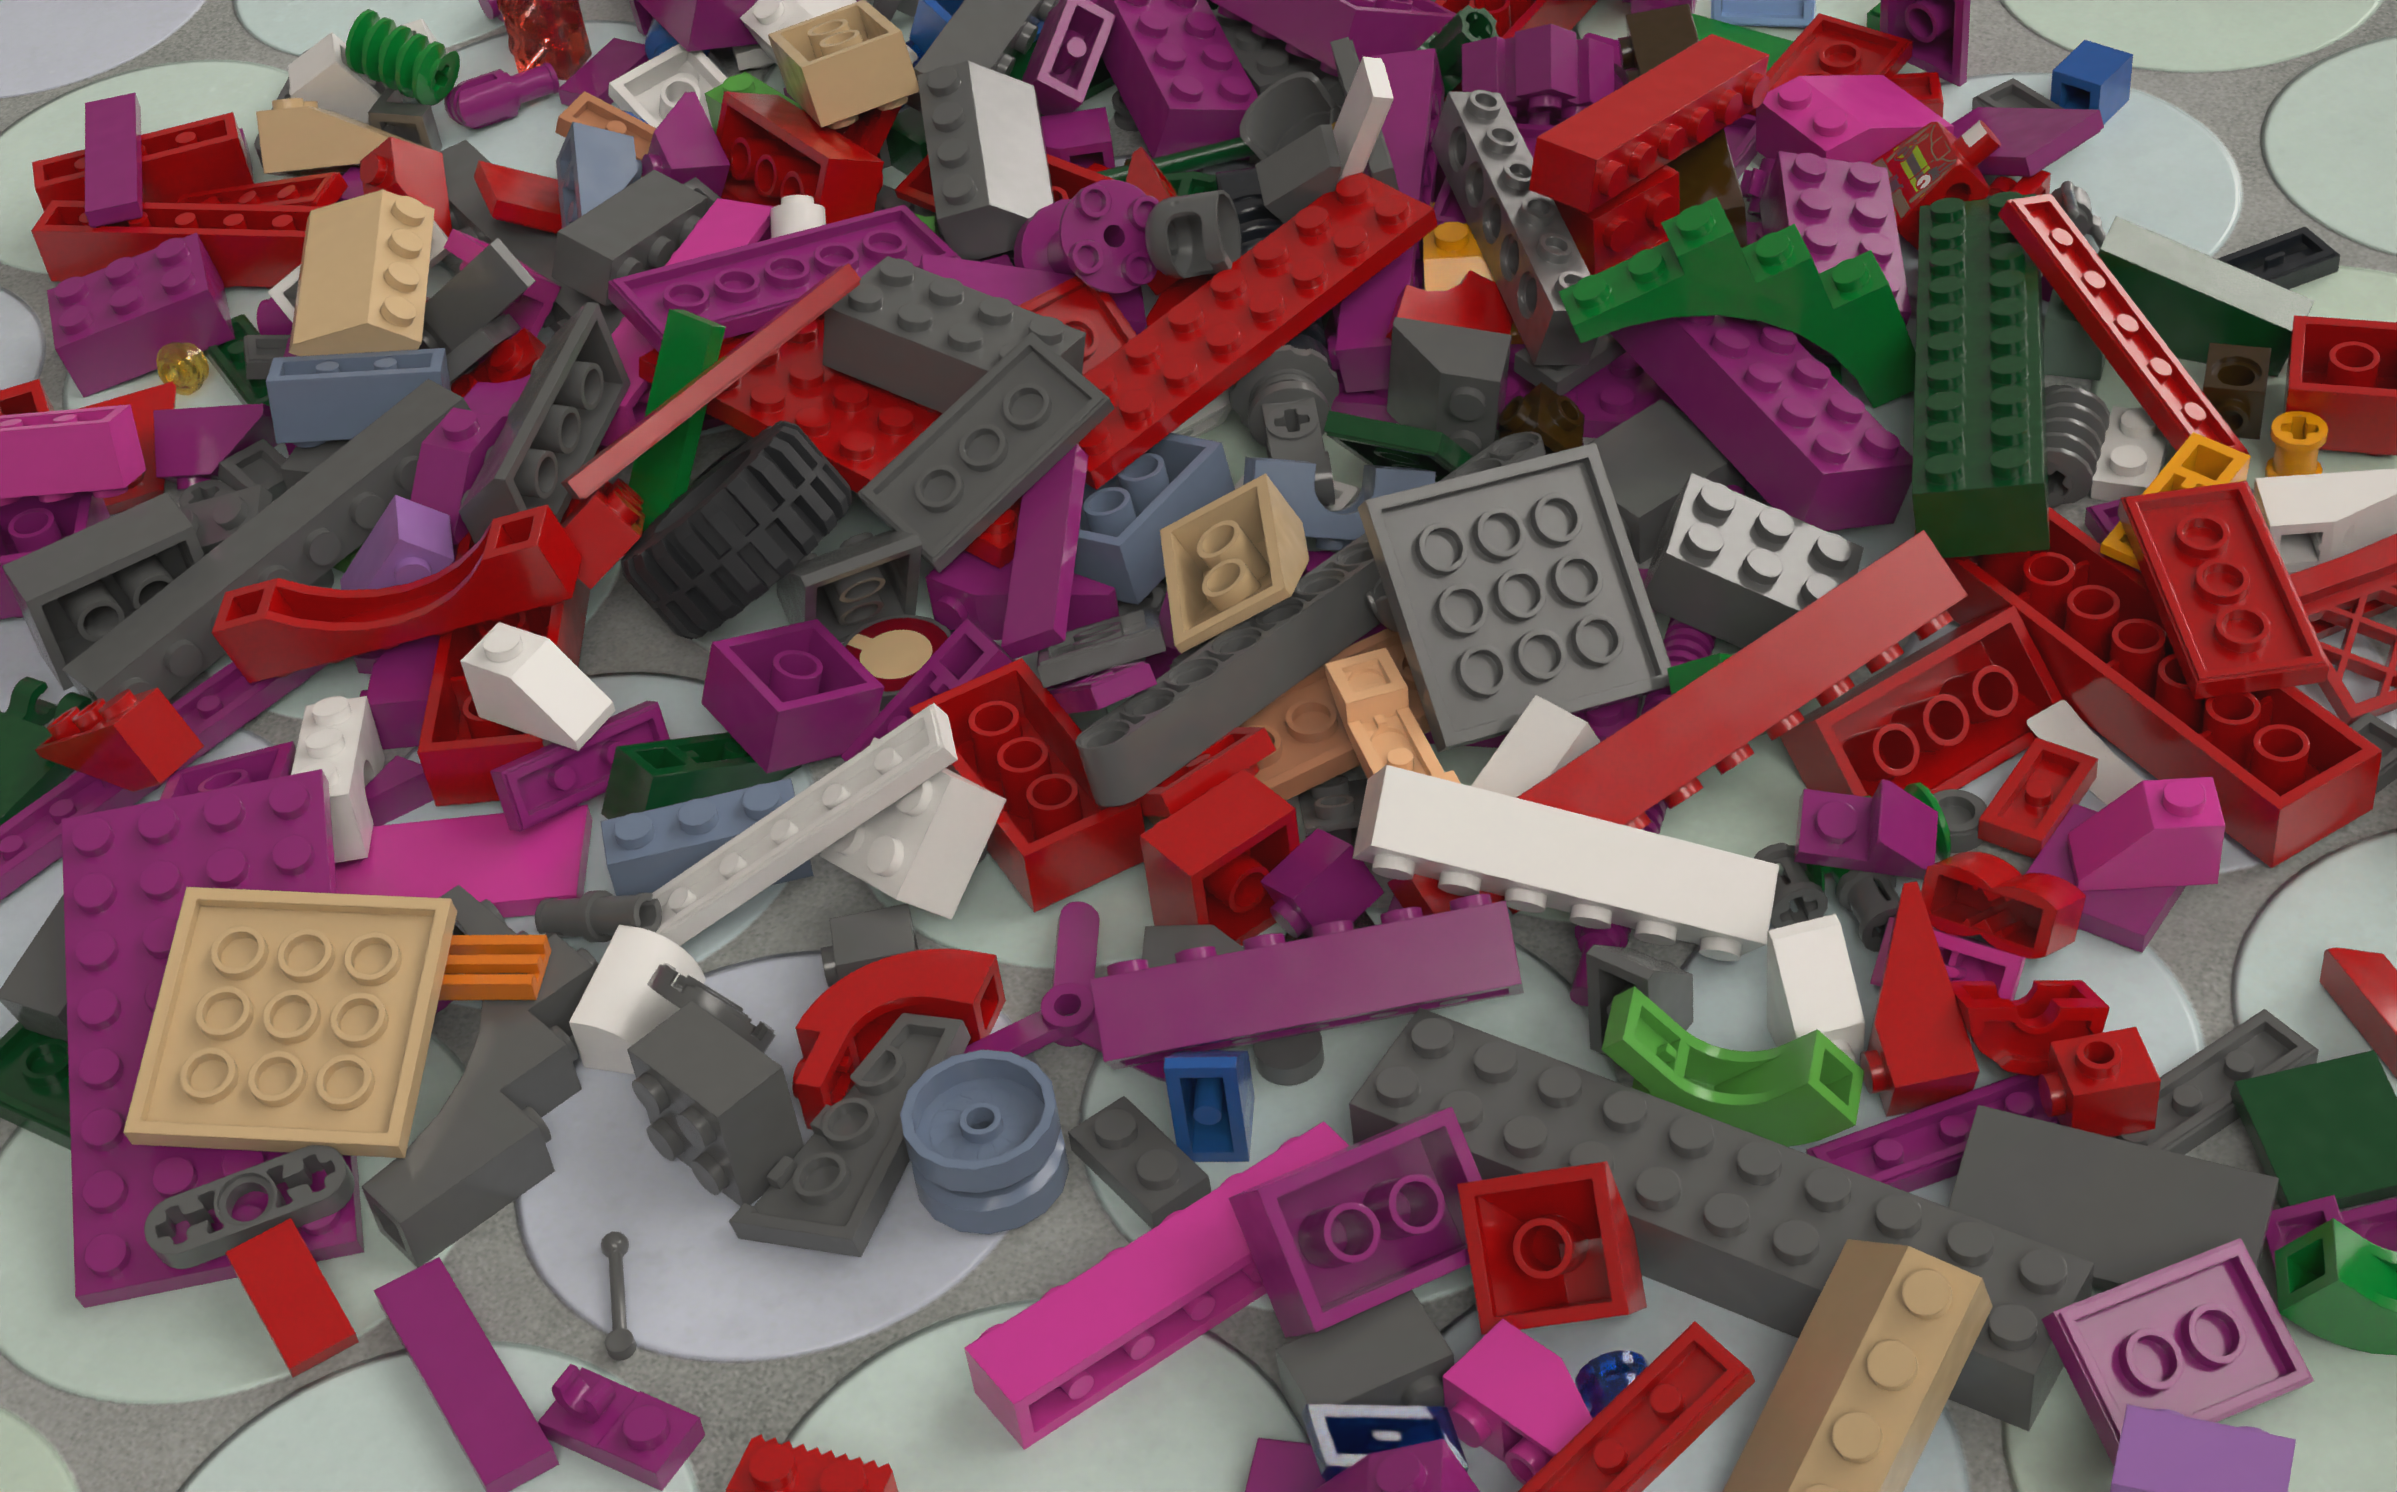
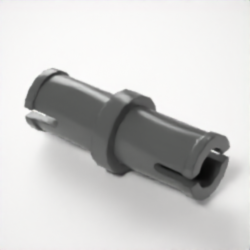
M606 890L588 891L581 898H546L542 900L535 912V925L539 934H545L547 938L555 933L560 938L583 937L589 942H608L612 939L619 925L639 927L656 932L661 924L662 909L659 900L652 899L653 894L651 893L613 896V894Z

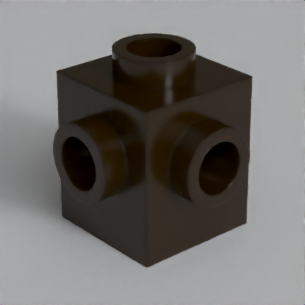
M1541 382L1524 397L1516 396L1505 406L1499 418V439L1520 432L1539 433L1543 439L1546 455L1584 446L1585 414L1580 411L1579 407L1570 398L1563 395L1559 396Z

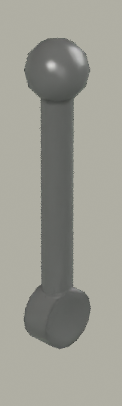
M610 1232L601 1241L602 1253L609 1259L613 1330L605 1338V1346L609 1356L619 1361L631 1357L636 1351L637 1345L633 1334L627 1329L623 1256L628 1252L629 1242L628 1238L621 1232Z

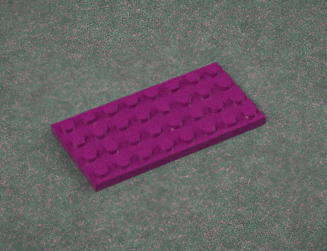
M322 769L61 819L75 1297L84 1308L237 1278L226 1255L186 1269H176L167 1266L159 1259L145 1238L144 1227L146 1219L151 1210L167 1198L290 1152L132 1145L123 1132L186 887L337 893L329 782ZM342 1155L354 1176L355 1182L354 1192L349 1202L338 1212L297 1228L316 1262L364 1252L357 1156ZM324 1169L312 1173L313 1183L310 1185V1188L313 1192L326 1188L324 1180L328 1175ZM282 1182L276 1185L283 1195L286 1205L292 1203L293 1201L286 1191L289 1189L287 1184ZM259 1191L243 1195L236 1201L233 1207L232 1218L242 1222L256 1219L265 1211L268 1205V1195ZM214 1208L210 1209L208 1213L214 1220V1223H211L215 1231L221 1230L224 1226L217 1218ZM187 1220L175 1225L177 1231L176 1235L172 1238L175 1244L182 1243L188 1239L186 1235L187 1229L191 1225Z

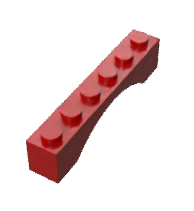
M546 504L493 519L481 539L462 558L438 573L408 584L380 589L340 590L308 586L275 578L227 591L224 594L211 633L249 684L273 677H285L295 671L326 663H338L348 657L379 649H391L401 643L432 635H445L458 628L485 621H498L511 614L542 606L551 607L564 600L572 599L582 556L549 505Z

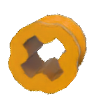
M2290 411L2278 415L2273 420L2270 429L2271 439L2275 443L2274 457L2267 462L2265 477L2322 474L2323 469L2317 459L2319 448L2326 443L2328 436L2326 422L2321 417L2304 411Z

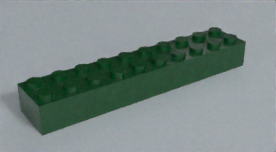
M2008 191L1997 193L1989 199L1963 201L1959 198H1943L1933 202L1931 205L1920 206L1912 502L1916 534L1925 530L1943 558L2050 550L2041 271L1998 216L2007 200L2036 196V194L2022 195L2018 192Z

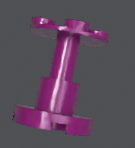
M1100 180L1080 189L1072 199H1063L1047 205L1026 220L1021 226L1015 241V267L1075 275L1089 287L1111 294L1126 293L1149 283L1155 277L1158 269L1155 268L1148 255L1145 242V227L1149 213L1159 201L1152 196L1146 195L1138 187L1120 180Z

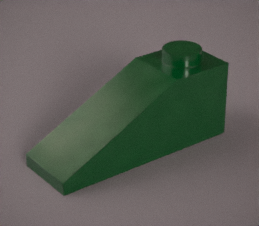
M728 732L616 746L601 814L607 819H613L631 813H639L697 798H705L749 788L758 784L771 783L781 780L802 767V765L766 773Z

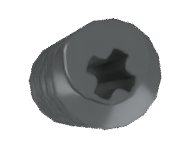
M2052 385L2045 388L2048 497L2050 508L2058 507L2061 504L2075 503L2086 497L2092 488L2093 476L2097 470V461L2101 456V447L2105 442L2106 430L2110 424V412L2104 401L2094 393L2080 388H2073L2069 385Z

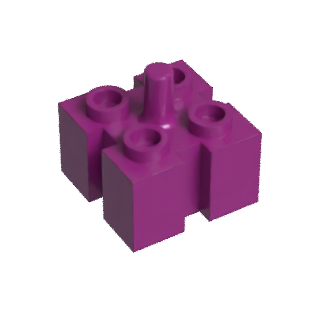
M1553 24L1515 32V37L1507 39L1495 36L1462 44V92L1486 90L1501 93L1515 123L1550 125L1563 122L1614 92V46L1592 38L1576 40L1575 32Z

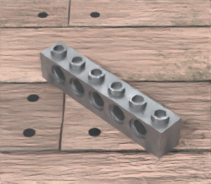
M1475 90L1473 92L1449 91L1431 146L1534 365H1588L1598 337L1580 343L1559 291L1576 284L1582 278L1589 276L1590 273L1554 200L1529 190L1533 158L1501 93L1486 90Z

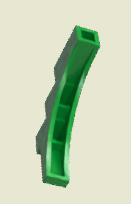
M1717 197L1703 204L1691 206L1679 215L1662 222L1661 224L1668 237V241L1651 249L1642 250L1628 260L1598 274L1586 276L1576 284L1559 291L1580 343L1627 326L1671 317L1719 315L1757 320L1800 334L1831 353L1857 379L1873 409L1915 390L1916 352L1891 287L1871 250L1854 258L1846 259L1835 267L1818 273L1813 258L1795 224L1778 232L1769 233L1758 241L1741 248Z

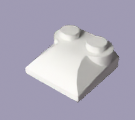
M677 44L609 82V97L618 105V109L632 112L638 118L657 128L685 92H695L712 126L705 93L723 84L727 77L701 50L687 52L680 44Z

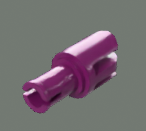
M544 63L539 67L512 76L498 69L460 82L446 96L444 105L449 117L455 122L470 128L480 129L517 116L522 103L549 94H556L560 86L556 72L550 63Z

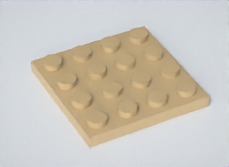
M186 887L123 1132L132 1145L293 1152L310 1145H323L333 1147L341 1155L405 1158L457 915L452 899Z

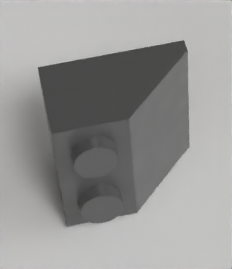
M1395 317L1392 328L1387 412L1401 425L1444 433L1474 457L1499 440V418L1505 407L1512 335Z

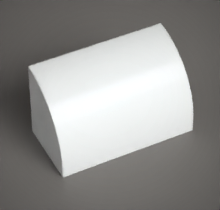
M626 925L618 926L569 1021L584 1068L635 1075L627 1049L680 1010L679 1007L647 985L658 966L668 963L676 968L678 974L673 982L677 980L680 974L685 977L690 975L703 984L706 981L702 969L687 951L672 940L650 930Z

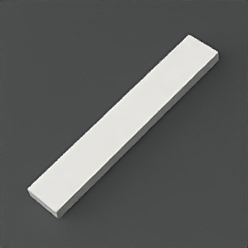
M935 703L929 705L654 891L652 899H658L662 909L661 924L655 933L681 946L957 761L958 758L948 715Z

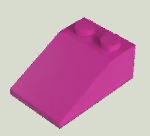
M1884 75L1798 76L1769 91L1763 103L1756 108V151L1765 158L1776 159L1778 151L1796 154L1812 153L1821 158L1853 163L1859 161L1871 163L1930 122H1940L1953 135L1954 126Z

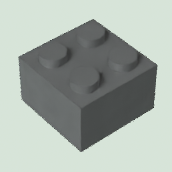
M690 1001L627 1049L636 1079L632 1081V1088L639 1101L646 1108L651 1123L646 1129L651 1143L666 1159L673 1161L678 1158L688 1165L697 1180L711 1194L718 1195L722 1192L739 1206H742L744 1203L751 1205L771 1186L766 1176L784 1155L793 1159L804 1146L782 1066L693 1001Z

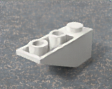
M2397 468L2255 478L2254 498L2288 572H2299L2342 557L2397 533Z

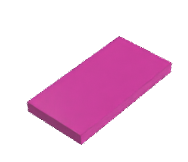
M578 805L521 832L509 829L504 813L373 826L368 858L335 863L337 894L439 898L457 885H460L479 902L487 899L493 903L503 918L535 915L537 906L546 898H581L584 894L593 821L588 805Z

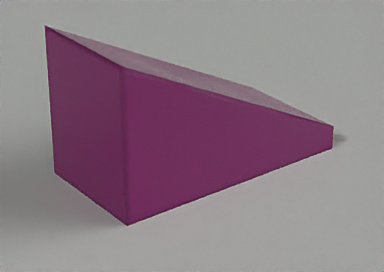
M398 755L365 786L367 802L374 823L373 826L384 825L434 800L422 765Z

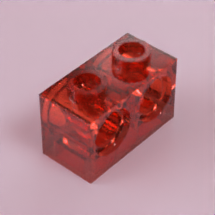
M497 0V6L503 15L509 37V50L514 55L518 73L539 67L544 63H550L556 72L558 80H568L592 55L578 0Z

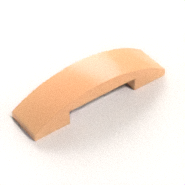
M1387 648L1325 663V673L1338 712L1367 779L1385 765H1390L1460 783L1454 770L1444 772L1410 710L1408 686Z

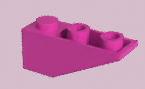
M1501 1319L1442 1376L1446 1422L1453 1433L1468 1446L1474 1448L1481 1446L1506 1463L1511 1473L1524 1485L1593 1419L1562 1358L1504 1319Z

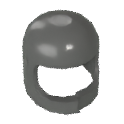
M1224 190L1163 199L1154 206L1148 215L1145 227V242L1148 255L1155 268L1167 277L1184 279L1206 274H1217L1223 270L1231 269L1233 262L1242 256L1238 215L1230 195Z

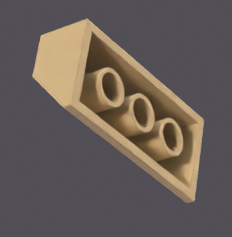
M382 189L311 210L306 224L289 353L297 356L419 349L423 335L435 209L423 205L415 198L399 196Z
M1847 1239L1723 1492H1904L1993 1307L1982 1277L1910 1246Z

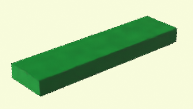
M669 309L644 418L718 361L726 326L685 310ZM707 404L634 460L629 486L644 501L641 505L643 508L641 511L645 514L642 533L671 503L687 491Z

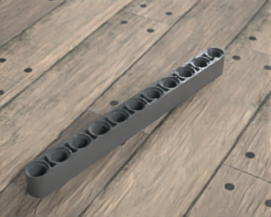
M1520 432L1505 436L1492 443L1440 481L1544 456L1546 451L1542 436L1535 432ZM1366 533L1300 578L1291 597L1229 628L1156 679V685L1136 693L1077 736L1075 743L1096 804L1113 807L1130 803L1142 797L1227 733L1240 726L1380 624L1366 599V593L1370 590L1372 591L1376 582L1380 579Z

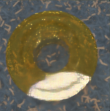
M171 342L158 351L156 359L157 370L164 384L173 381L176 386V393L180 395H190L202 387L203 382L208 377L209 366L205 355L197 346L188 342Z

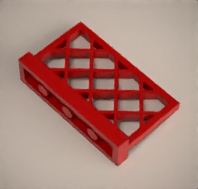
M2397 537L2289 575L2310 622L2322 619L2346 628L2341 649L2319 641L2330 667L2326 682L2318 683L2339 719L2348 726L2366 713L2376 717L2397 709V689L2389 692L2390 686L2397 688V670H2395L2397 665V627L2394 629L2362 617L2365 604L2375 599L2397 607ZM2353 607L2352 612L2346 611L2347 609ZM2356 633L2391 645L2385 666L2351 653ZM2345 669L2380 682L2376 697L2355 703L2342 682Z

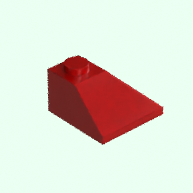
M1607 1161L1457 1184L1481 1335L1487 1334L1501 1319L1506 1320L1521 1330L1630 1315L1647 1308L1635 1232Z

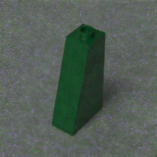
M2117 216L2098 252V256L2178 359L2207 364L2210 343L2271 348L2268 376L2278 377L2289 356L2294 315L2308 316L2314 300Z

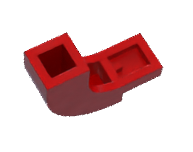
M938 948L900 953L867 964L843 977L824 991L811 1004L795 1027L803 1058L795 1068L792 1090L794 1097L799 1099L806 1128L812 1130L810 1123L826 1104L832 1106L846 1096L854 1086L850 1078L851 1074L902 1013L963 1020L971 1036L968 1045L990 1035L1006 1001L997 956L970 950Z

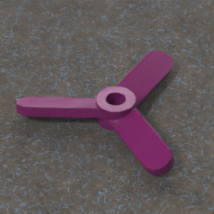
M1075 901L1066 904L1061 910L1057 924L1052 987L1041 1001V1010L967 1045L964 1053L992 1050L1012 1052L1024 1057L1052 1042L1065 1047L1084 1044L1102 1053L1090 979L1095 978L1100 918L1098 912L1091 905ZM1164 1061L1132 1066V1068L1166 1082Z

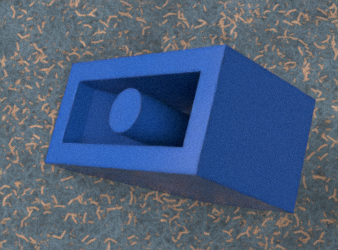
M1180 1051L1165 1057L1164 1073L1176 1145L1194 1162H1249L1255 1095L1248 1051Z

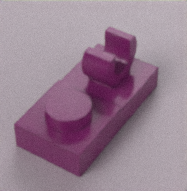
M573 1364L567 1367L552 1386V1393L556 1400L538 1421L548 1440L660 1491L664 1490L705 1437L700 1417L644 1392H637L583 1367L579 1371L578 1367Z

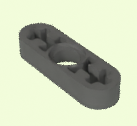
M323 1145L306 1146L161 1201L151 1210L146 1219L144 1227L145 1238L159 1259L167 1266L176 1269L191 1268L226 1255L225 1252L290 1218L298 1228L338 1212L352 1197L355 1186L354 1176L342 1155L333 1147ZM324 1169L328 1175L324 1180L326 1188L313 1192L310 1188V1185L313 1183L312 1173ZM282 1182H285L289 1187L286 1191L293 1201L287 1205L283 1195L276 1186ZM254 1191L263 1192L268 1195V1205L265 1211L256 1219L242 1222L232 1218L233 1207L236 1201L243 1195ZM213 1208L217 1218L224 1226V1228L215 1231L211 1223H214V1220L208 1213ZM187 1220L191 1225L187 1229L186 1235L188 1239L182 1243L175 1244L172 1240L177 1231L175 1225Z

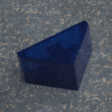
M1306 1404L1301 1413L1320 1474L1326 1482L1368 1454L1440 1439L1445 1440L1465 1471L1467 1472L1469 1469L1447 1407Z

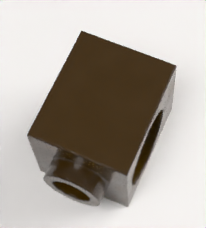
M2210 343L2203 393L2238 438L2260 440L2271 348Z

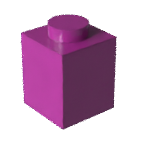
M1319 828L1310 834L1260 881L1275 902L1269 908L1270 913L1277 923L1294 938H1298L1302 933L1308 937H1313L1311 928L1323 923L1340 920H1352L1354 922L1385 893L1365 863L1361 860L1353 859L1354 848L1351 844Z

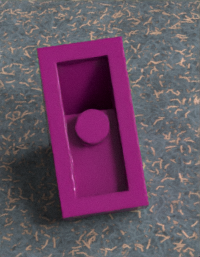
M1888 780L1880 781L1873 798L1803 789L1799 799L1794 862L1924 880L1927 866L1935 864L1938 812Z

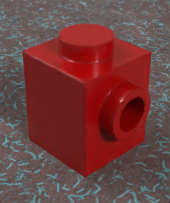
M2137 1027L2050 1042L2048 1072L2040 1074L2038 1079L2041 1103L2049 1118L2057 1116L2060 1125L2108 1137L2155 1129L2161 1079Z

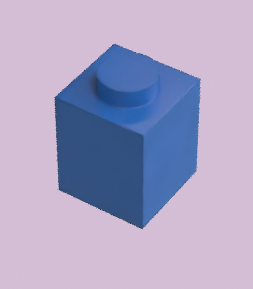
M2084 40L2052 70L2050 101L2064 109L2100 110L2103 124H2105L2129 101L2133 54Z

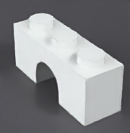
M332 696L324 698L313 705L305 706L291 775L322 769L329 782L335 863L368 858L374 823L367 802L365 786L383 769L385 756L367 696L350 699L342 696Z

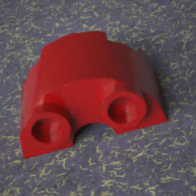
M2034 980L2032 988L2027 995L2013 1001L1999 997L1996 984L1993 981H1950L1970 1041L1981 1053L1995 1061L2005 1071L2028 1076H2038L2048 1072L2050 1042L2103 1033L2110 1009L2083 980Z

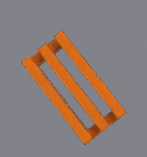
M452 935L439 1000H537L551 954L547 935ZM498 973H527V974H498Z

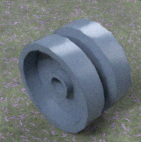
M973 1051L951 1056L931 1067L908 1090L900 1112L909 1160L912 1163L919 1200L936 1221L959 1232L998 1233L1020 1228L1041 1216L1061 1195L1069 1172V1164L1052 1081L1036 1063L1012 1052Z

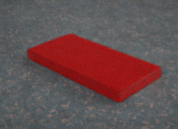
M2247 481L2120 498L2118 516L2194 700L2326 682L2330 665Z

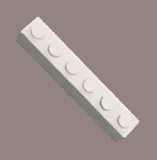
M1385 765L1367 780L1353 859L1373 863L1372 871L1383 877L1410 880L1413 879L1414 874L1439 880L1438 888L1451 894L1469 896L1480 894L1481 890L1505 896L1504 901H1506L1507 907L1515 910L1541 913L1545 911L1546 907L1569 912V920L1583 927L1608 929L1611 927V923L1635 929L1634 937L1647 943L1673 945L1677 939L1700 945L1699 953L1701 955L1722 961H1738L1741 955L1767 945V931L1770 926L1779 870L1778 864L1390 765Z

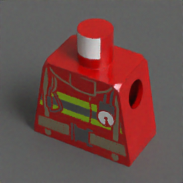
M1979 120L1958 139L1940 122H1930L1871 162L1875 166L1887 168L1898 233L1917 250L1919 248L1920 206L1931 205L1933 202L1943 198H1959L1963 201H1972L1988 197L1990 187L1979 170L1978 165L2001 147V143L1983 121Z

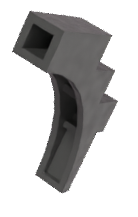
M460 885L439 897L452 899L457 910L452 935H529L525 931L515 933L506 925L503 916L493 903L487 899L479 902ZM555 933L548 937L551 954L537 1000H482L479 1034L464 1074L443 1108L407 1148L405 1158H396L361 1186L379 1231L417 1268L427 1263L555 1172L546 1147V1143L551 1140V1134L542 1117L582 1090L573 1064L578 1059V1052L569 1038L573 1035L569 1021L599 965L587 950L580 948L575 951ZM498 973V974H527V973Z

